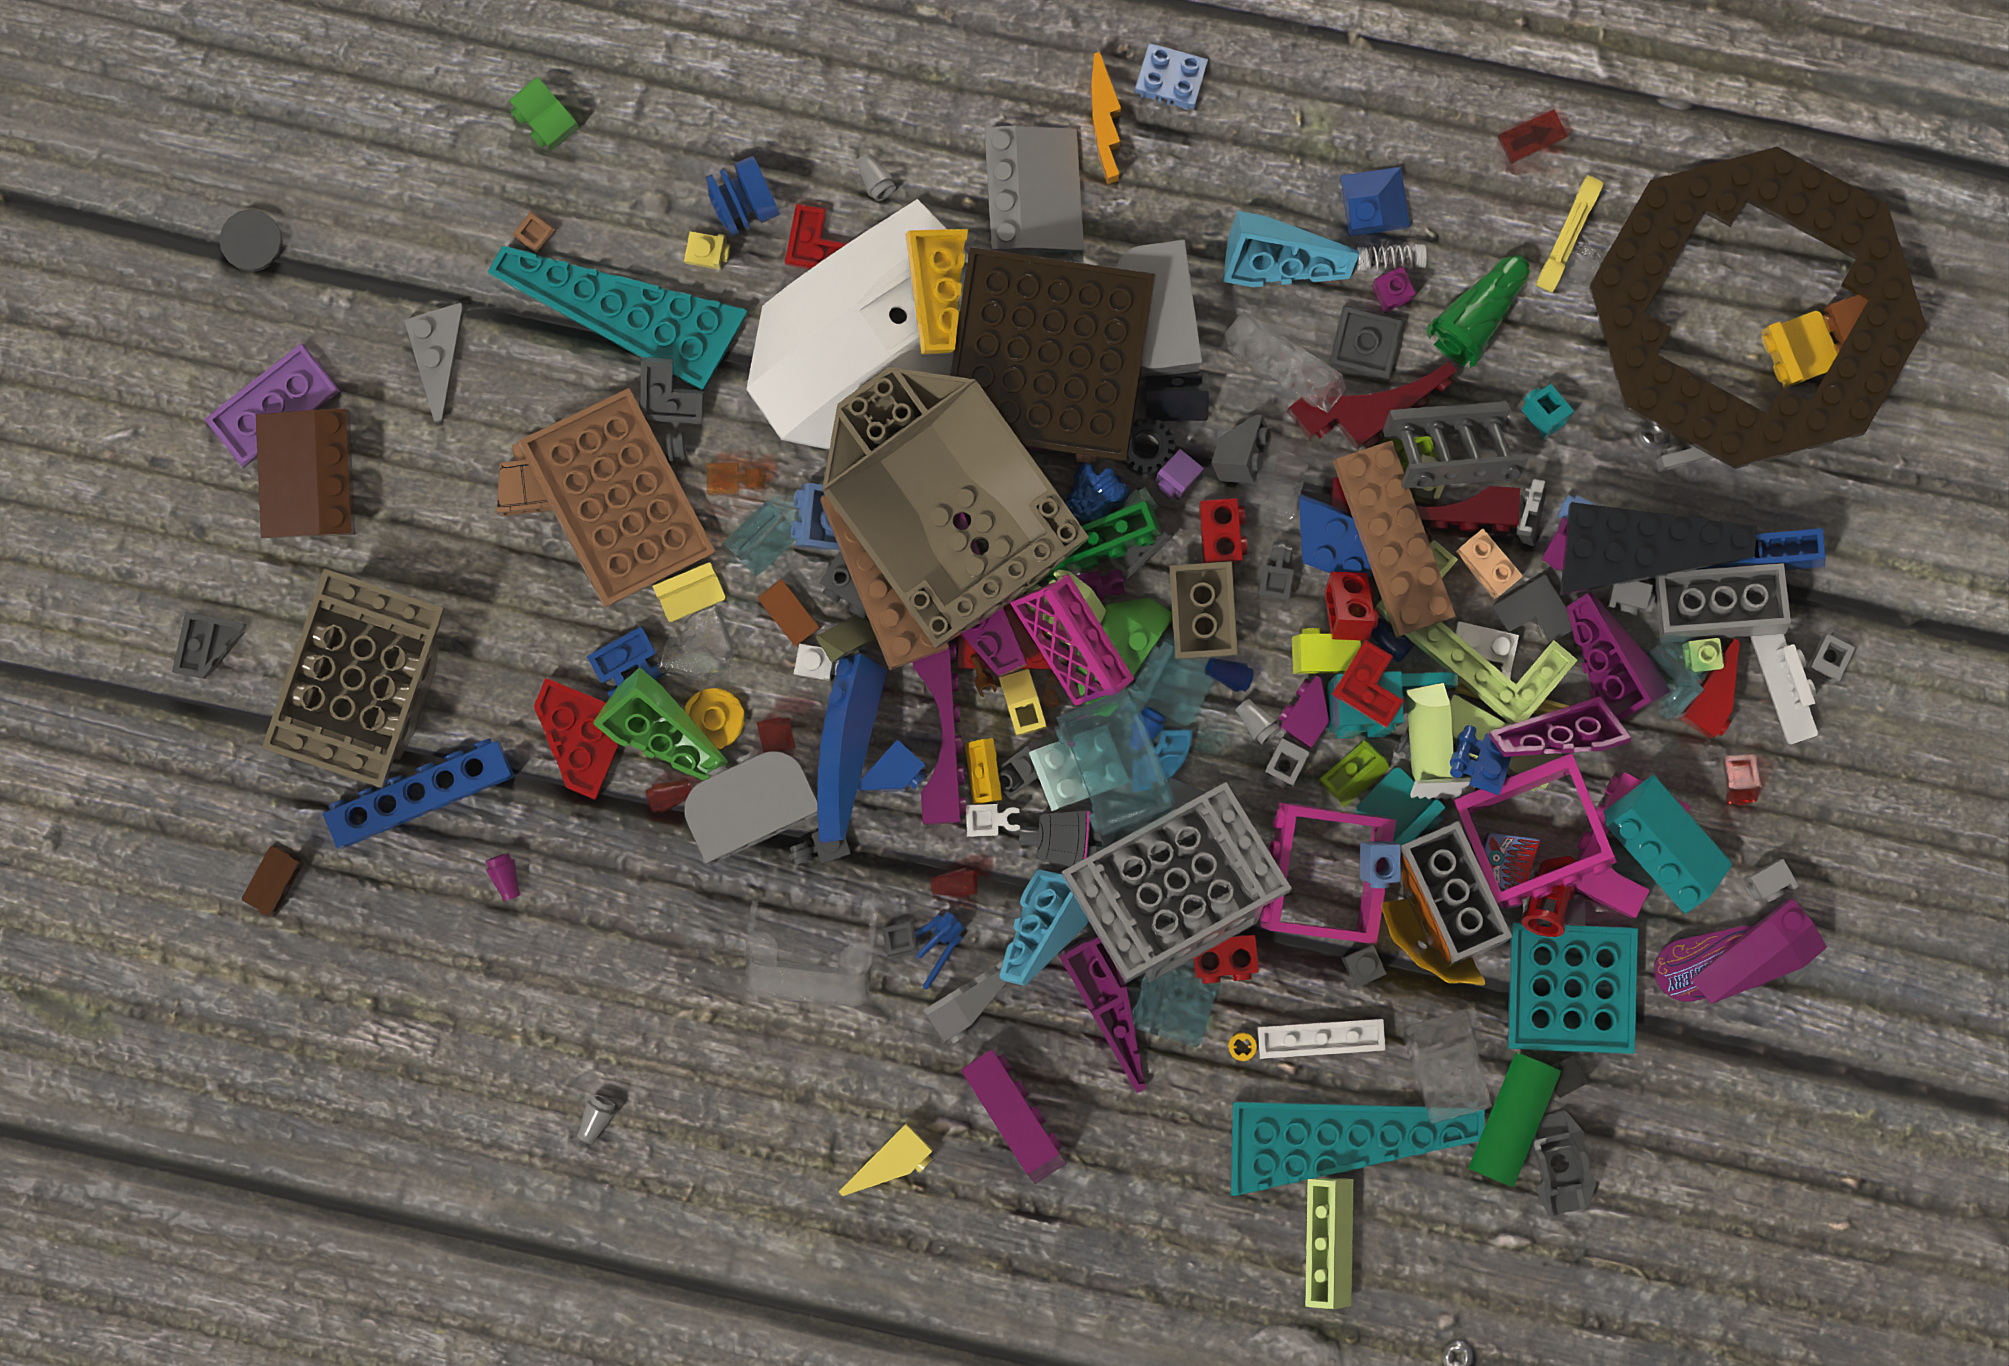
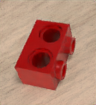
M1238 498L1200 501L1199 514L1203 563L1232 561V564L1241 563L1242 555H1247L1246 537H1241L1240 525L1245 524L1244 506H1238ZM1219 509L1227 510L1231 515V521L1227 524H1219L1214 519V512ZM1220 540L1230 541L1233 545V552L1229 555L1220 554L1216 548L1217 542Z
M1331 571L1324 594L1332 639L1369 640L1372 629L1377 628L1378 611L1373 610L1374 588L1369 586L1367 573Z
M1255 935L1231 937L1193 959L1195 978H1202V984L1221 982L1220 976L1233 975V981L1252 980V973H1259ZM1238 949L1245 950L1249 955L1248 964L1242 968L1235 966L1232 961V955ZM1206 952H1212L1218 958L1217 967L1210 971L1204 969L1201 965V958Z

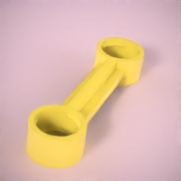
M1586 175L1535 286L1551 293L1555 290L1586 219L1603 187V181Z

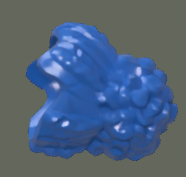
M1081 462L1074 474L1075 485L1071 488V493L1067 495L1066 502L1064 503L1079 524L1083 526L1109 515L1112 509L1120 507L1128 498L1130 489L1127 484L1122 482L1120 476L1115 475L1112 468H1106L1099 474L1089 463Z

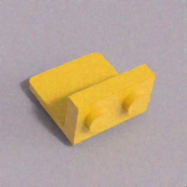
M1812 311L1782 324L1779 321L1767 326L1761 332L1763 346L1766 352L1770 353L1774 363L1773 369L1779 382H1782L1785 389L1827 373L1837 356L1833 340L1819 311Z

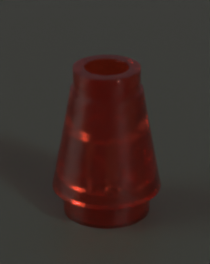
M687 779L651 784L652 787L645 789V793L652 813L660 811L662 814L686 801L692 788Z
M966 867L938 876H932V894L968 899L970 895H977L978 879L976 871L968 870Z

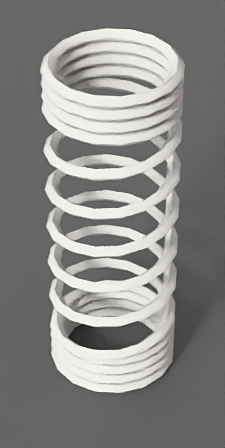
M1415 244L1411 253L1408 245L1404 247L1403 252L1402 248L1398 245L1395 254L1392 246L1388 247L1387 253L1384 247L1381 246L1378 255L1374 246L1370 250V255L1367 247H1358L1357 270H1371L1373 249L1377 270L1380 268L1381 249L1383 250L1385 269H1388L1390 249L1394 269H1396L1398 248L1403 268H1405L1407 248L1411 269L1413 268V258L1415 268H1425L1427 263L1426 246L1424 244Z

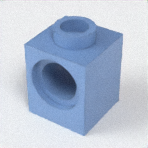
M1392 841L1360 842V879L1371 883L1370 887L1389 888L1390 883L1400 882L1401 844ZM1383 857L1385 867L1381 872L1377 873L1375 864Z

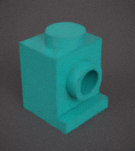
M1552 384L1542 390L1537 387L1527 394L1524 398L1526 403L1521 409L1541 433L1539 437L1542 440H1545L1564 427L1575 412Z

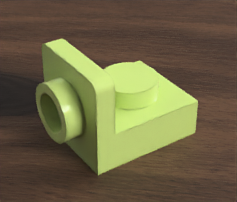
M1719 638L1688 641L1682 645L1686 675L1720 670L1724 667Z

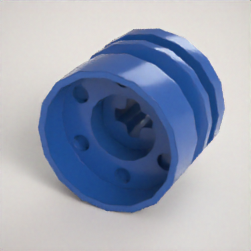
M754 156L735 163L738 178L731 180L724 169L719 170L725 184L718 186L712 174L705 177L710 201L720 223L730 231L731 236L739 234L733 221L738 218L741 219L746 230L750 229L747 214L754 212L761 223L780 215Z

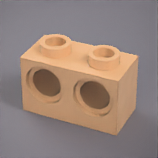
M1481 529L1454 552L1494 600L1523 577L1484 529Z

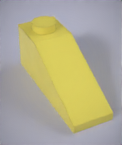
M906 1123L838 1192L845 1196L908 1175L914 1169L920 1173L933 1160L929 1156L933 1149Z

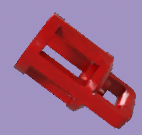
M1571 856L1544 860L1540 864L1537 876H1534L1533 879L1577 861ZM1564 884L1551 888L1553 891L1551 894L1544 896L1547 899L1557 900L1554 912L1540 909L1543 897L1535 899L1534 895L1531 896L1528 910L1523 913L1521 919L1522 925L1530 932L1540 936H1561L1566 928L1564 917L1568 901L1575 893L1573 885L1569 887H1564ZM1537 919L1547 920L1551 922V926L1545 927L1536 924Z

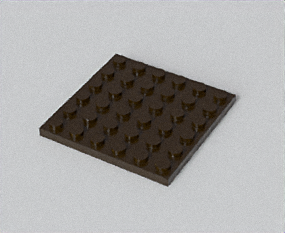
M970 247L950 376L975 379L1023 446L1127 461L1156 274Z

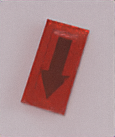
M1555 109L1500 134L1498 139L1510 164H1513L1565 140L1568 136Z

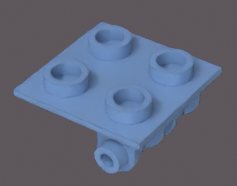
M1149 43L1135 87V93L1140 94V98L1146 97L1153 100L1157 96L1159 97L1158 103H1161L1162 98L1167 99L1166 105H1170V102L1174 101V106L1182 107L1184 110L1188 108L1194 109L1208 59Z

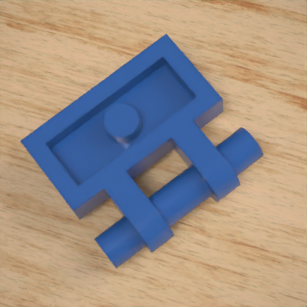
M642 626L587 656L602 684L614 679L618 687L625 681L622 674L637 665L657 682V678L667 673L662 662L652 668L649 666L647 660L657 655ZM617 687L607 692L609 698L615 692Z
M1467 725L1464 727L1463 732L1458 735L1456 741L1458 749L1457 752L1452 754L1450 760V774L1455 778L1462 777L1463 773L1471 776L1469 785L1499 795L1512 756L1504 757L1488 733L1485 734L1483 741L1478 740L1475 736L1476 728L1472 725ZM1469 753L1478 756L1477 761L1470 759Z

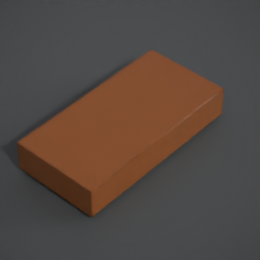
M782 579L757 598L795 647L820 629Z

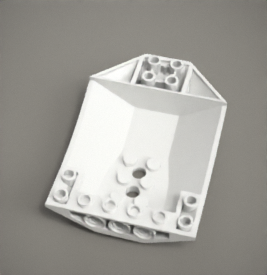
M918 199L837 250L790 283L762 306L746 390L781 440L829 450L837 404L888 367L950 376L954 351L944 354H921L905 234L909 230H942L946 228ZM965 250L964 266L962 267L960 282L962 283L961 296L958 300L957 309L959 311V314L968 262V254ZM893 308L903 309L907 315L906 321L901 324L892 322L889 317L890 310Z

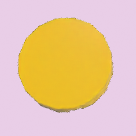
M710 688L695 693L686 703L684 709L685 713L717 749H723L732 745L741 735L745 725L744 710L739 700L730 692L720 688Z

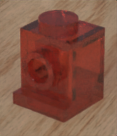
M778 717L757 722L763 753L781 752L796 748L790 718L783 719Z

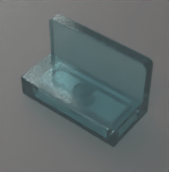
M767 500L723 543L753 575L758 576L796 539L791 538L792 524Z

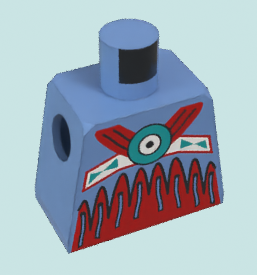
M1487 833L1485 835L1483 847L1500 890L1504 891L1528 881L1540 840ZM1468 841L1469 844H1470V846H1471V849H1472V851H1473V853H1474V855H1475V852H1474V850H1473L1472 844H1471L1470 841Z

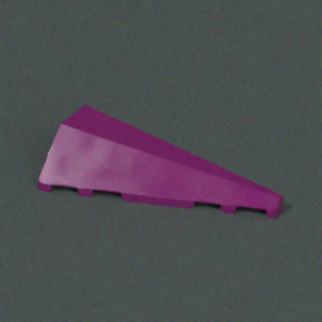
M1094 934L1058 953V956L1136 1093H1139L1146 1089L1127 987L1098 935Z

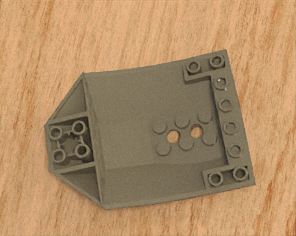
M888 367L837 404L822 492L870 555L936 649L1001 610L1046 577L1089 539L1087 533L975 379ZM959 513H967L971 517V524L965 530H959L954 526V518ZM980 538L986 539L989 543L988 551L983 555L974 554L972 550L973 543Z

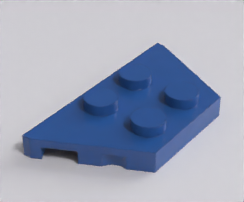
M1300 494L1299 510L1303 563L1328 573L1331 571L1367 573L1368 578L1372 576L1373 572L1352 514Z

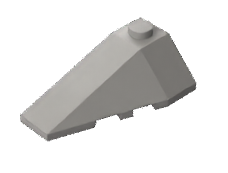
M1003 961L924 1009L927 1017L944 1042L951 1039L952 1043H955L969 1033L966 1028L972 1025L1006 984V981H1002L999 978Z

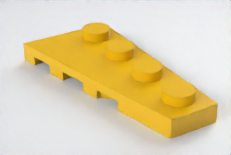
M968 229L909 230L905 234L921 354L952 353L955 350L959 316L957 309L962 289V283L960 282L962 267L965 261L964 245L967 240Z

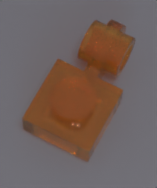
M738 462L707 463L708 496L739 495V483H745V489L757 490L763 489L764 483L767 482V476L763 474V469L748 468L745 469L744 475H739Z

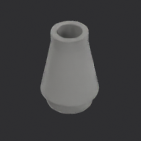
M866 154L856 161L855 165L859 169L869 197H874L876 201H882L893 194L896 190L894 185L895 179L873 159L871 154Z
M1250 699L1242 702L1235 710L1241 717L1255 742L1259 741L1261 745L1268 743L1281 729L1277 725L1278 721L1255 705Z
M593 1095L591 1100H587L577 1137L586 1143L594 1144L596 1138L615 1115L613 1111L615 1104L599 1095Z

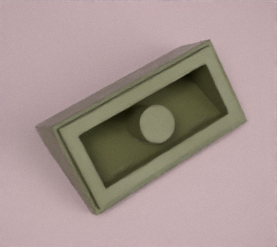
M857 615L816 636L817 641L831 663L863 648L877 639L870 621L866 618L862 619Z

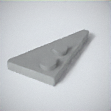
M462 303L404 320L431 413L436 424L442 422L446 411L447 392L453 373L454 354L459 340L458 332L461 315L464 312Z

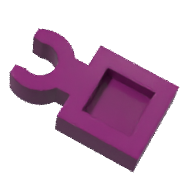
M1121 570L1110 571L1101 577L1099 571L1075 575L1094 591L1100 601H1104L1103 594L1121 595L1125 593Z

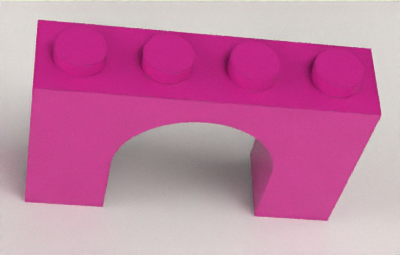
M1625 772L1619 773L1617 777H1611L1605 788V793L1608 796L1604 804L1599 803L1595 808L1606 836L1609 829L1606 827L1604 810L1643 782ZM1676 798L1684 809L1689 812L1691 806ZM1592 828L1589 833L1585 831L1578 842L1577 848L1581 851L1576 861L1578 862L1602 852ZM1612 868L1603 871L1604 873L1600 875H1594L1591 872L1581 876L1582 881L1573 885L1575 890L1629 918L1637 917L1650 891L1621 876Z

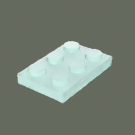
M1106 725L1029 752L1051 811L1128 783Z

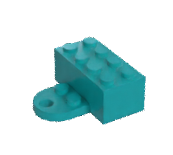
M1401 671L1383 672L1377 684L1403 699V697H1406V690L1441 683H1444L1445 689L1458 687V674L1448 672L1401 674ZM1337 674L1326 684L1329 734L1336 733L1337 739L1355 738L1361 732H1367L1369 738L1386 737V735L1396 731V727L1404 723L1403 703L1389 726L1385 728L1331 695L1344 674Z

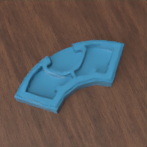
M1162 730L1159 743L1154 751L1143 759L1130 762L1131 793L1156 788L1169 780L1179 770L1191 746L1192 730Z

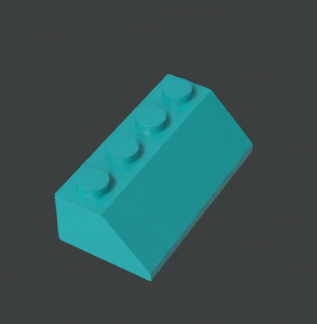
M1654 774L1604 810L1606 827L1684 914H1687L1708 899L1732 866L1730 859Z

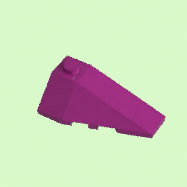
M1592 592L1585 594L1566 607L1575 642L1580 645L1584 658V662L1581 663L1584 673H1588L1592 690L1589 691L1591 699L1601 697L1619 722L1671 692L1656 665Z
M1601 697L1489 732V737L1504 757L1604 751L1631 742V736Z

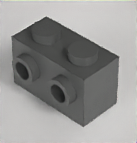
M838 552L819 582L820 586L824 588L822 594L836 603L840 599L851 605L848 609L850 612L864 619L867 615L843 555L841 552Z

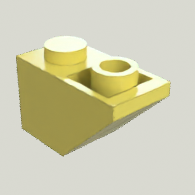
M1029 669L999 677L1016 737L1046 729V723Z

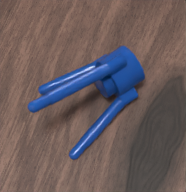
M948 911L942 917L938 914L931 922L916 930L918 938L936 927L932 931L935 936L917 953L916 956L919 959L939 941L944 944L950 941L923 985L925 990L930 987L954 947L963 939L960 934L965 928Z

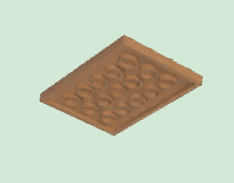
M630 388L518 441L521 451L604 608L715 553Z

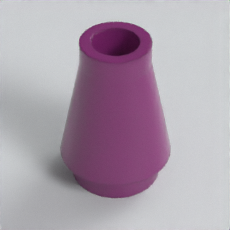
M509 853L501 854L485 861L487 865L485 871L499 891L503 901L511 900L521 895L518 887L515 859H511Z

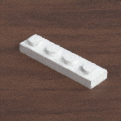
M1383 1019L1257 1027L1259 1059L1385 1050Z

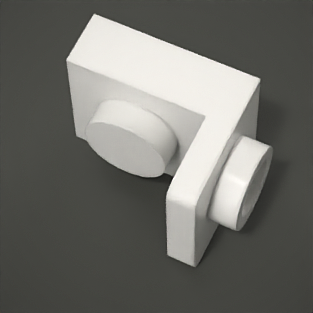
M799 644L794 675L831 682L832 675H836L839 660L831 663L823 648Z

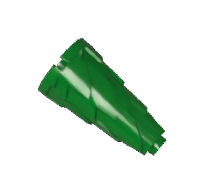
M1520 255L1503 258L1486 276L1457 298L1439 317L1434 318L1426 328L1429 339L1434 333L1438 337L1434 346L1453 362L1464 367L1468 361H1471L1469 368L1475 367L1485 354L1483 352L1493 340L1497 328L1508 314L1511 304L1527 283V277L1530 275L1528 261Z

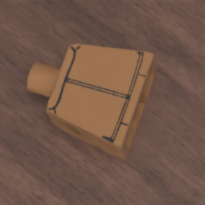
M518 443L513 444L514 461L500 463L497 513L503 517L553 511Z

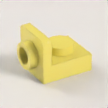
M690 231L684 262L685 264L721 270L723 262H728L731 244H727L724 234L713 236Z

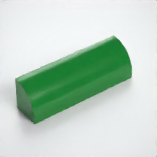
M1515 1052L1468 1169L1514 1188L1560 1076V1070Z

